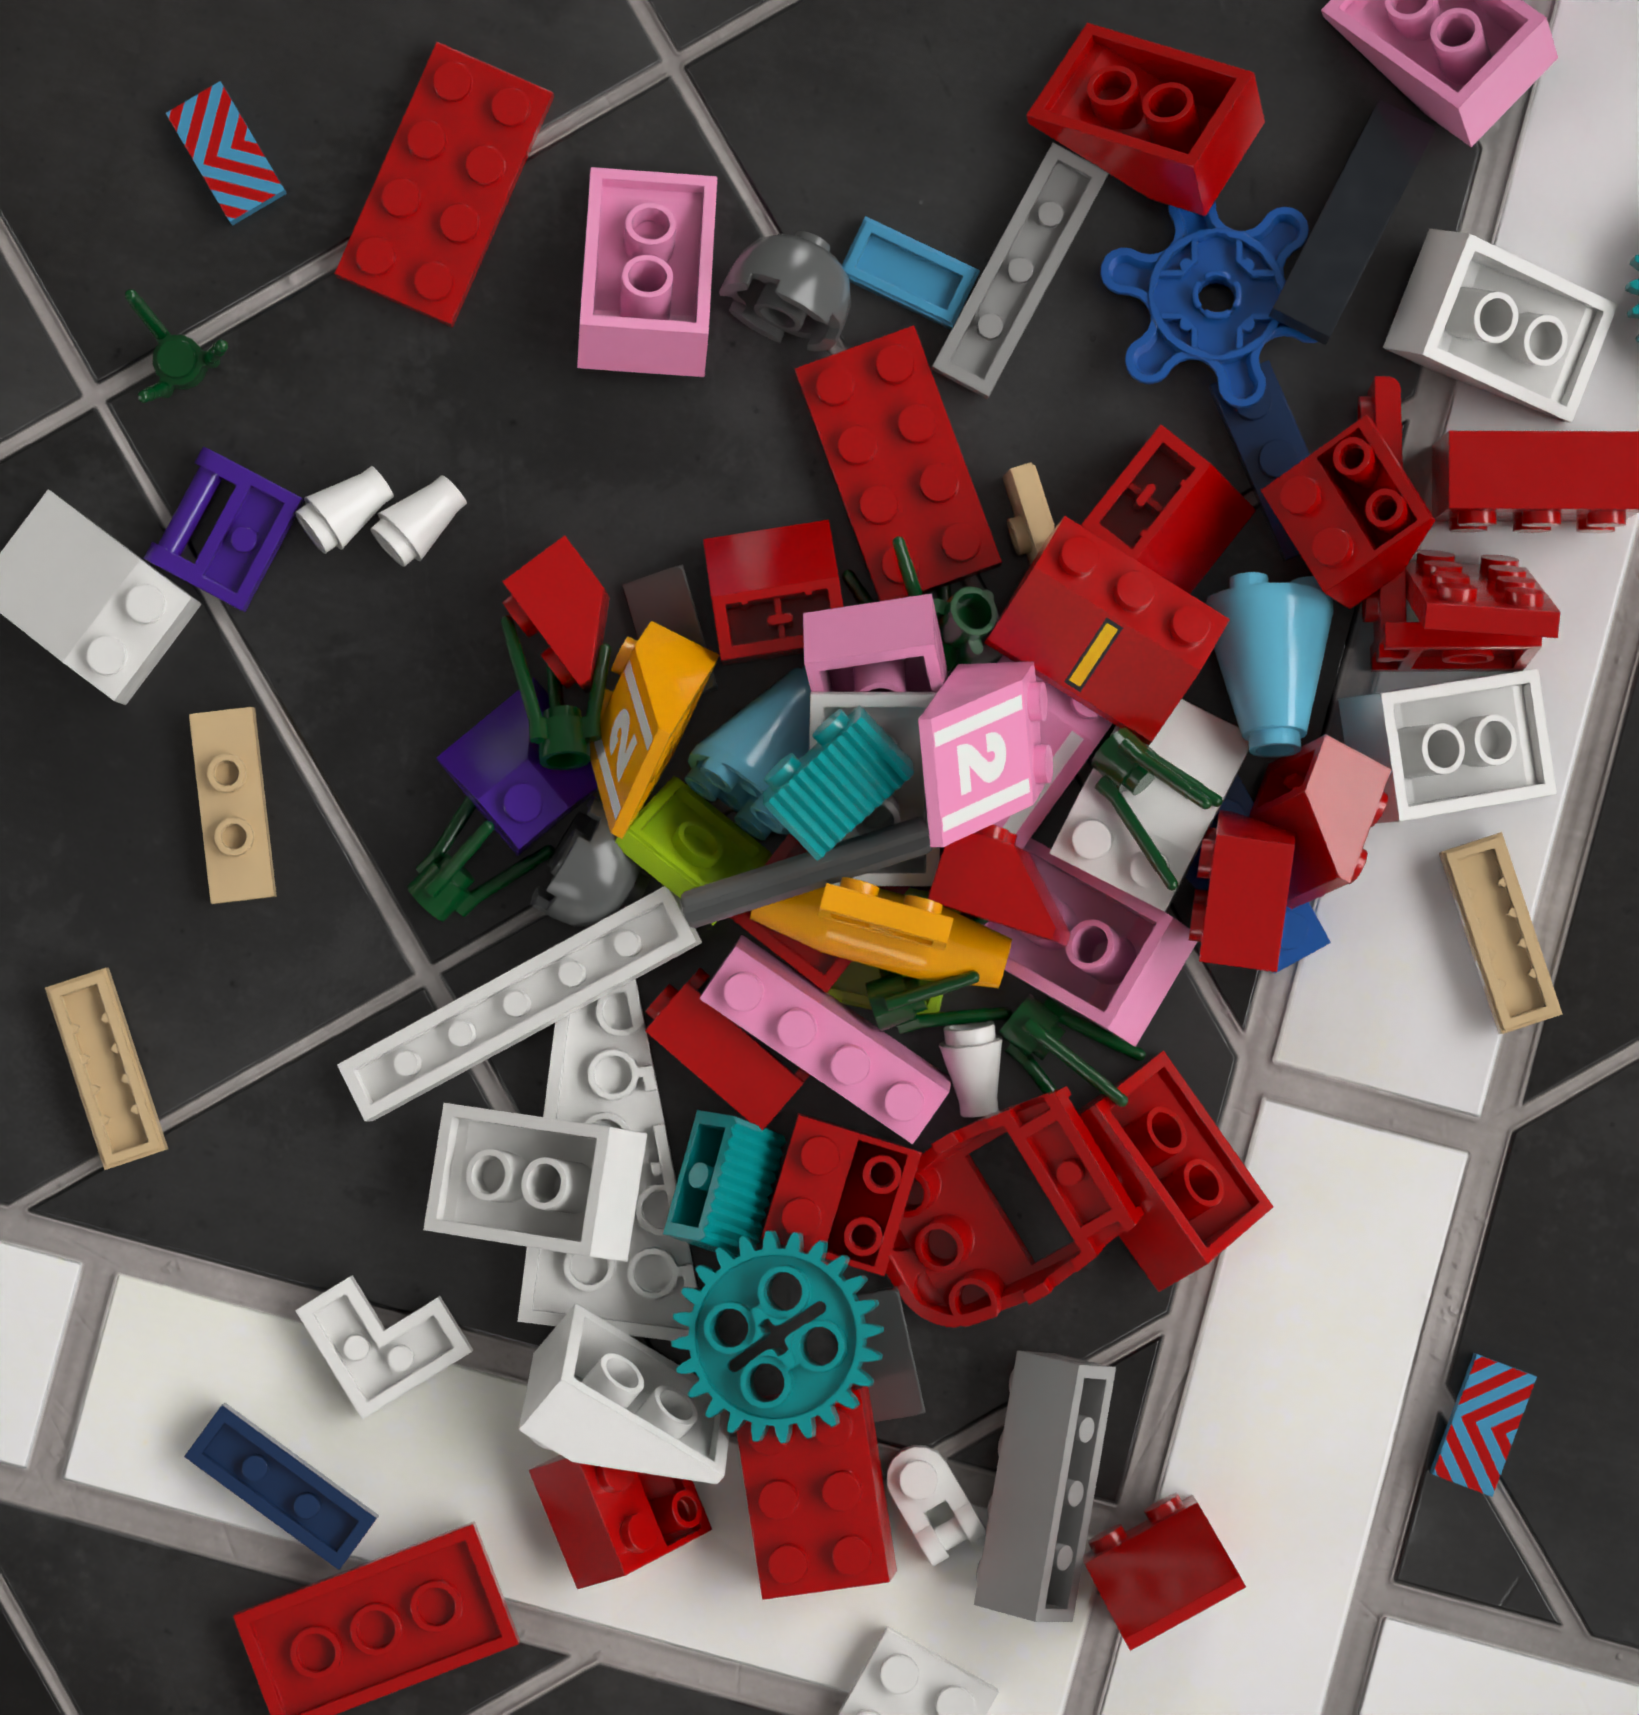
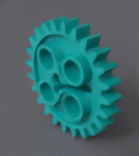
M766 1231L763 1239V1248L758 1250L749 1235L739 1237V1257L736 1258L728 1249L719 1247L715 1252L721 1268L716 1271L706 1265H698L695 1270L705 1283V1286L702 1289L684 1287L681 1293L694 1304L692 1312L687 1311L673 1314V1319L680 1324L688 1326L689 1331L688 1336L679 1337L671 1341V1346L689 1350L691 1359L679 1365L676 1371L679 1374L696 1372L699 1381L689 1390L688 1396L692 1398L709 1393L713 1399L707 1407L705 1416L712 1418L726 1409L730 1412L727 1426L728 1432H737L746 1421L752 1422L751 1434L753 1441H762L767 1434L769 1426H774L779 1442L787 1443L790 1442L793 1424L797 1423L803 1435L808 1439L816 1436V1416L819 1415L825 1423L834 1427L840 1423L838 1412L834 1406L836 1403L839 1402L851 1409H855L860 1405L856 1395L850 1389L853 1384L868 1387L873 1385L875 1380L862 1370L861 1367L863 1362L882 1360V1353L866 1345L867 1338L883 1333L884 1327L866 1323L864 1315L874 1310L879 1305V1302L873 1299L859 1301L856 1293L867 1282V1277L863 1275L846 1280L843 1273L848 1266L850 1258L847 1255H842L830 1264L826 1262L828 1242L819 1240L807 1253L804 1252L803 1233L793 1232L786 1248H781L776 1231ZM784 1272L794 1275L802 1287V1296L799 1303L790 1310L779 1307L771 1295V1286L774 1279ZM819 1301L825 1303L826 1310L823 1314L796 1329L785 1338V1344L788 1347L786 1352L781 1347L768 1349L751 1360L739 1371L734 1372L730 1369V1362L734 1358L770 1336L771 1331L767 1325L769 1321L775 1326L788 1324ZM729 1309L741 1312L748 1323L746 1339L738 1346L726 1343L718 1331L720 1317ZM818 1327L829 1329L838 1341L836 1357L828 1364L816 1362L807 1350L808 1337ZM762 1364L776 1366L784 1377V1389L776 1400H767L761 1397L755 1389L754 1375Z

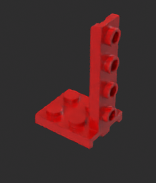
M1375 376L1368 390V396L1358 397L1357 421L1365 415L1371 418L1403 468L1401 387L1399 382L1393 377ZM1405 569L1397 577L1362 600L1363 622L1373 623L1374 641L1370 646L1371 672L1523 671L1542 647V637L1424 629L1421 622H1407Z

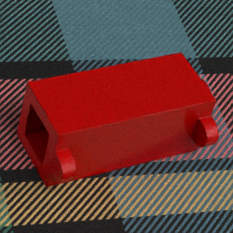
M699 968L679 991L669 983L645 1011L654 1020L645 1031L749 1122L758 1125L763 1131L803 1085L810 1074L802 1068L793 1073L743 1028L700 999L702 993L698 989L710 977L702 968Z

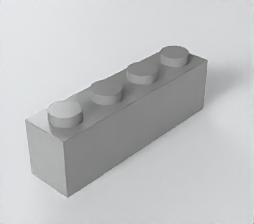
M1017 1351L1015 1366L1009 1379L1010 1395L1004 1430L998 1443L999 1460L993 1495L987 1507L988 1524L984 1548L976 1571L977 1588L974 1605L1034 1622H1073L1116 1367L1055 1353Z

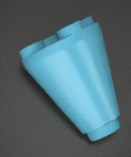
M1246 572L1230 577V589L1210 595L1205 604L1230 619L1214 650L1241 735L1244 740L1249 741V753L1254 756L1276 758L1294 755L1301 751V738L1305 737L1309 726L1333 616V598L1323 592L1314 576L1297 578L1290 583H1269L1268 575L1264 573Z
M805 665L802 669L794 668L701 741L691 752L688 759L691 770L684 779L688 786L698 795L709 801H715L717 798L720 799L724 804L737 812L734 817L735 822L745 832L762 841L766 840L771 832L791 834L763 805V792L769 787L764 778L788 754L793 753L799 760L809 751L811 689Z

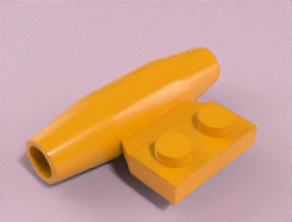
M847 877L841 878L839 886L826 883L825 887L754 909L750 916L751 920L822 953L926 981H938L951 976L976 971L980 975V979L972 985L999 988L1012 943V938L954 912L940 903L918 896L891 892L868 882Z

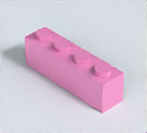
M743 935L739 937L706 985L700 997L706 1004L911 1144L918 1138L950 1091L951 1078L884 1031H880L878 1027L830 994L825 993L811 981Z

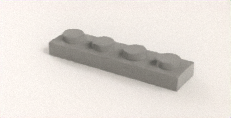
M1052 143L932 366L933 371L986 399L989 398L1109 173L1063 147Z

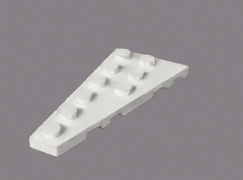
M636 979L555 1022L543 1114L545 1118L607 1126L647 1134L628 1261L595 1258L527 1247L517 1322L557 1326L576 1303L629 1336L673 1341L679 1337L688 1336L689 1331L688 1326L680 1324L673 1319V1314L687 1311L692 1312L694 1304L686 1299L681 1291L684 1287L698 1288L689 1244L663 1235L677 1180L648 1035L645 1031L646 1025Z

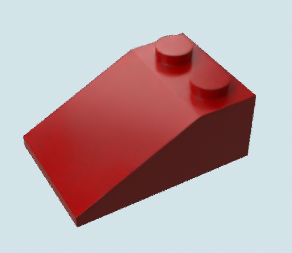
M1088 22L1026 115L1030 125L1149 199L1203 216L1207 215L1265 123L1254 72Z
M1178 1493L1169 1495L1144 1510L1148 1520L1126 1532L1122 1524L1115 1525L1088 1541L1091 1551L1084 1554L1083 1562L1130 1651L1246 1588L1240 1574L1193 1495L1184 1500H1181Z

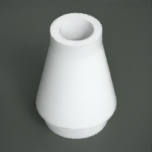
M371 466L361 474L305 497L306 505L297 510L295 514L307 535L319 550L325 554L335 546L342 550L386 502L394 498V495L381 474Z
M441 475L432 484L379 512L380 521L371 528V532L382 548L398 564L405 567L413 559L421 561L455 514L467 502L456 486L445 476Z
M988 1021L944 1027L945 1041L941 1042L939 1047L959 1101L960 1115L962 1117H981L999 1111L997 1093L1002 1036L996 1035L994 1022Z

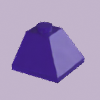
M533 677L532 683L543 717V712L550 708L549 696ZM520 690L516 691L436 757L439 764L487 821L493 822L494 829L517 856L599 790L591 761L585 766L571 770H553L545 768L540 764L539 744L530 742L529 722Z

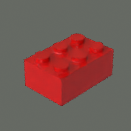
M1449 430L1432 445V516L1436 521H1449L1450 532L1487 531V526L1497 525V521H1513V532L1518 533L1550 532L1551 526H1560L1561 522H1576V532L1610 533L1615 532V527L1625 526L1626 519L1639 513V431Z
M853 1384L850 1388L860 1403L857 1408L851 1409L839 1402L834 1405L840 1419L838 1425L831 1427L819 1415L816 1416V1436L807 1439L797 1423L793 1424L790 1442L787 1443L779 1442L774 1426H769L764 1439L759 1442L752 1440V1422L746 1421L737 1431L762 1600L889 1583L897 1572L868 1386ZM781 1394L761 1397L767 1400H776Z

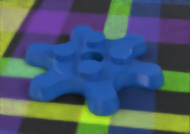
M1214 202L1206 216L1168 205L1169 215L1175 227L1174 240L1168 248L1160 253L1145 254L1132 248L1121 247L1112 250L1106 255L1101 264V278L1103 284L1110 291L1140 299L1146 304L1150 312L1151 322L1148 330L1141 338L1134 341L1127 350L1125 357L1126 369L1136 381L1144 384H1154L1165 379L1170 371L1180 362L1199 360L1209 365L1215 372L1219 393L1226 403L1236 408H1249L1262 399L1266 389V378L1260 367L1259 355L1267 342L1282 336L1295 338L1304 343L1318 342L1269 317L1286 282L1283 271L1285 262L1292 253L1302 248L1307 240L1309 231L1307 220L1301 212L1294 208L1279 207L1270 211L1255 228L1237 231L1225 226L1219 219L1216 211V202ZM1209 284H1223L1230 288L1234 294L1235 302L1230 310L1212 312L1208 309H1202L1198 294L1202 288Z

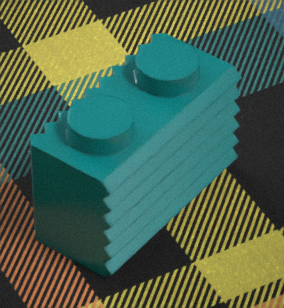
M860 705L848 716L841 709L830 715L812 735L818 742L799 760L793 753L788 754L764 778L769 787L763 792V805L817 861L823 858L826 852L830 851L836 843L842 841L846 834L852 832L858 824L862 823L865 817L869 816L875 808L881 806L885 799L891 797L915 773L913 761L903 752L900 746L886 734L882 727Z
M697 1110L663 1235L715 1252L719 1247H724L736 1257L740 1256L739 1237L749 1235L754 1243L758 1244L763 1230V1219L767 1217L764 1209L770 1205L767 1197L773 1193L771 1184L777 1180L776 1175L780 1168V1157L783 1156L781 1147L787 1143L784 1135L766 1128L762 1131L758 1125L735 1116Z

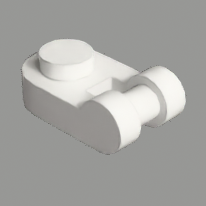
M911 1445L901 1449L892 1457L887 1468V1485L890 1494L933 1566L950 1557L948 1550L964 1540L969 1539L971 1543H974L986 1535V1528L948 1463L937 1450L926 1445ZM946 1500L955 1517L934 1528L925 1512Z

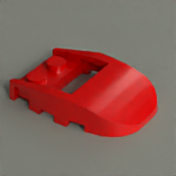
M1067 1086L988 1114L931 1144L932 1147L921 1155L886 1274L892 1284L898 1286L899 1294L903 1301L922 1318L945 1327H966L997 1317L1000 1311L1026 1301L1030 1305L1050 1294L1054 1287L1074 1272H1078L1119 1234L1123 1231L1127 1233L1134 1228L1143 1216L1144 1211L1141 1206H1134L1068 1098L1072 1094ZM1006 1132L1009 1133L1074 1240L1036 1262L969 1154Z

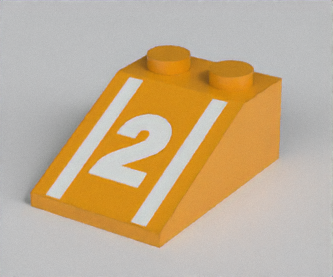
M653 621L649 623L638 641L628 636L621 646L611 668L612 672L620 675V679L614 692L605 688L600 716L602 738L590 743L591 764L610 833L623 839L673 758L720 656Z

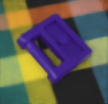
M203 446L194 463L199 466V469L158 544L152 542L143 559L246 612L296 518L295 512L302 507L305 500ZM221 479H224L236 485L194 564L181 557V554Z

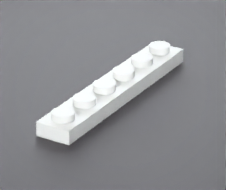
M664 886L337 1064L364 1121H374L701 944L702 941L696 929L690 927L684 917L680 904L681 899Z

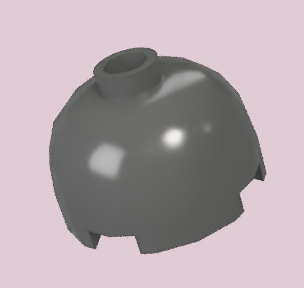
M798 231L795 236L777 234L754 241L738 256L728 271L719 291L720 296L732 297L733 302L729 312L750 329L779 343L783 339L784 332L800 338L810 339L807 350L813 352L830 350L837 343L851 307L849 277L843 266L829 252L831 249L830 245L824 239L805 231Z
M593 795L587 804V807H589L587 816L581 812L577 813L558 843L555 854L547 863V866L551 867L550 873L554 875L547 890L538 886L533 893L530 904L550 917L572 926L590 927L616 913L621 906L625 908L640 900L650 881L649 877L641 873L642 867L625 855L615 842L617 836L610 833L602 800Z

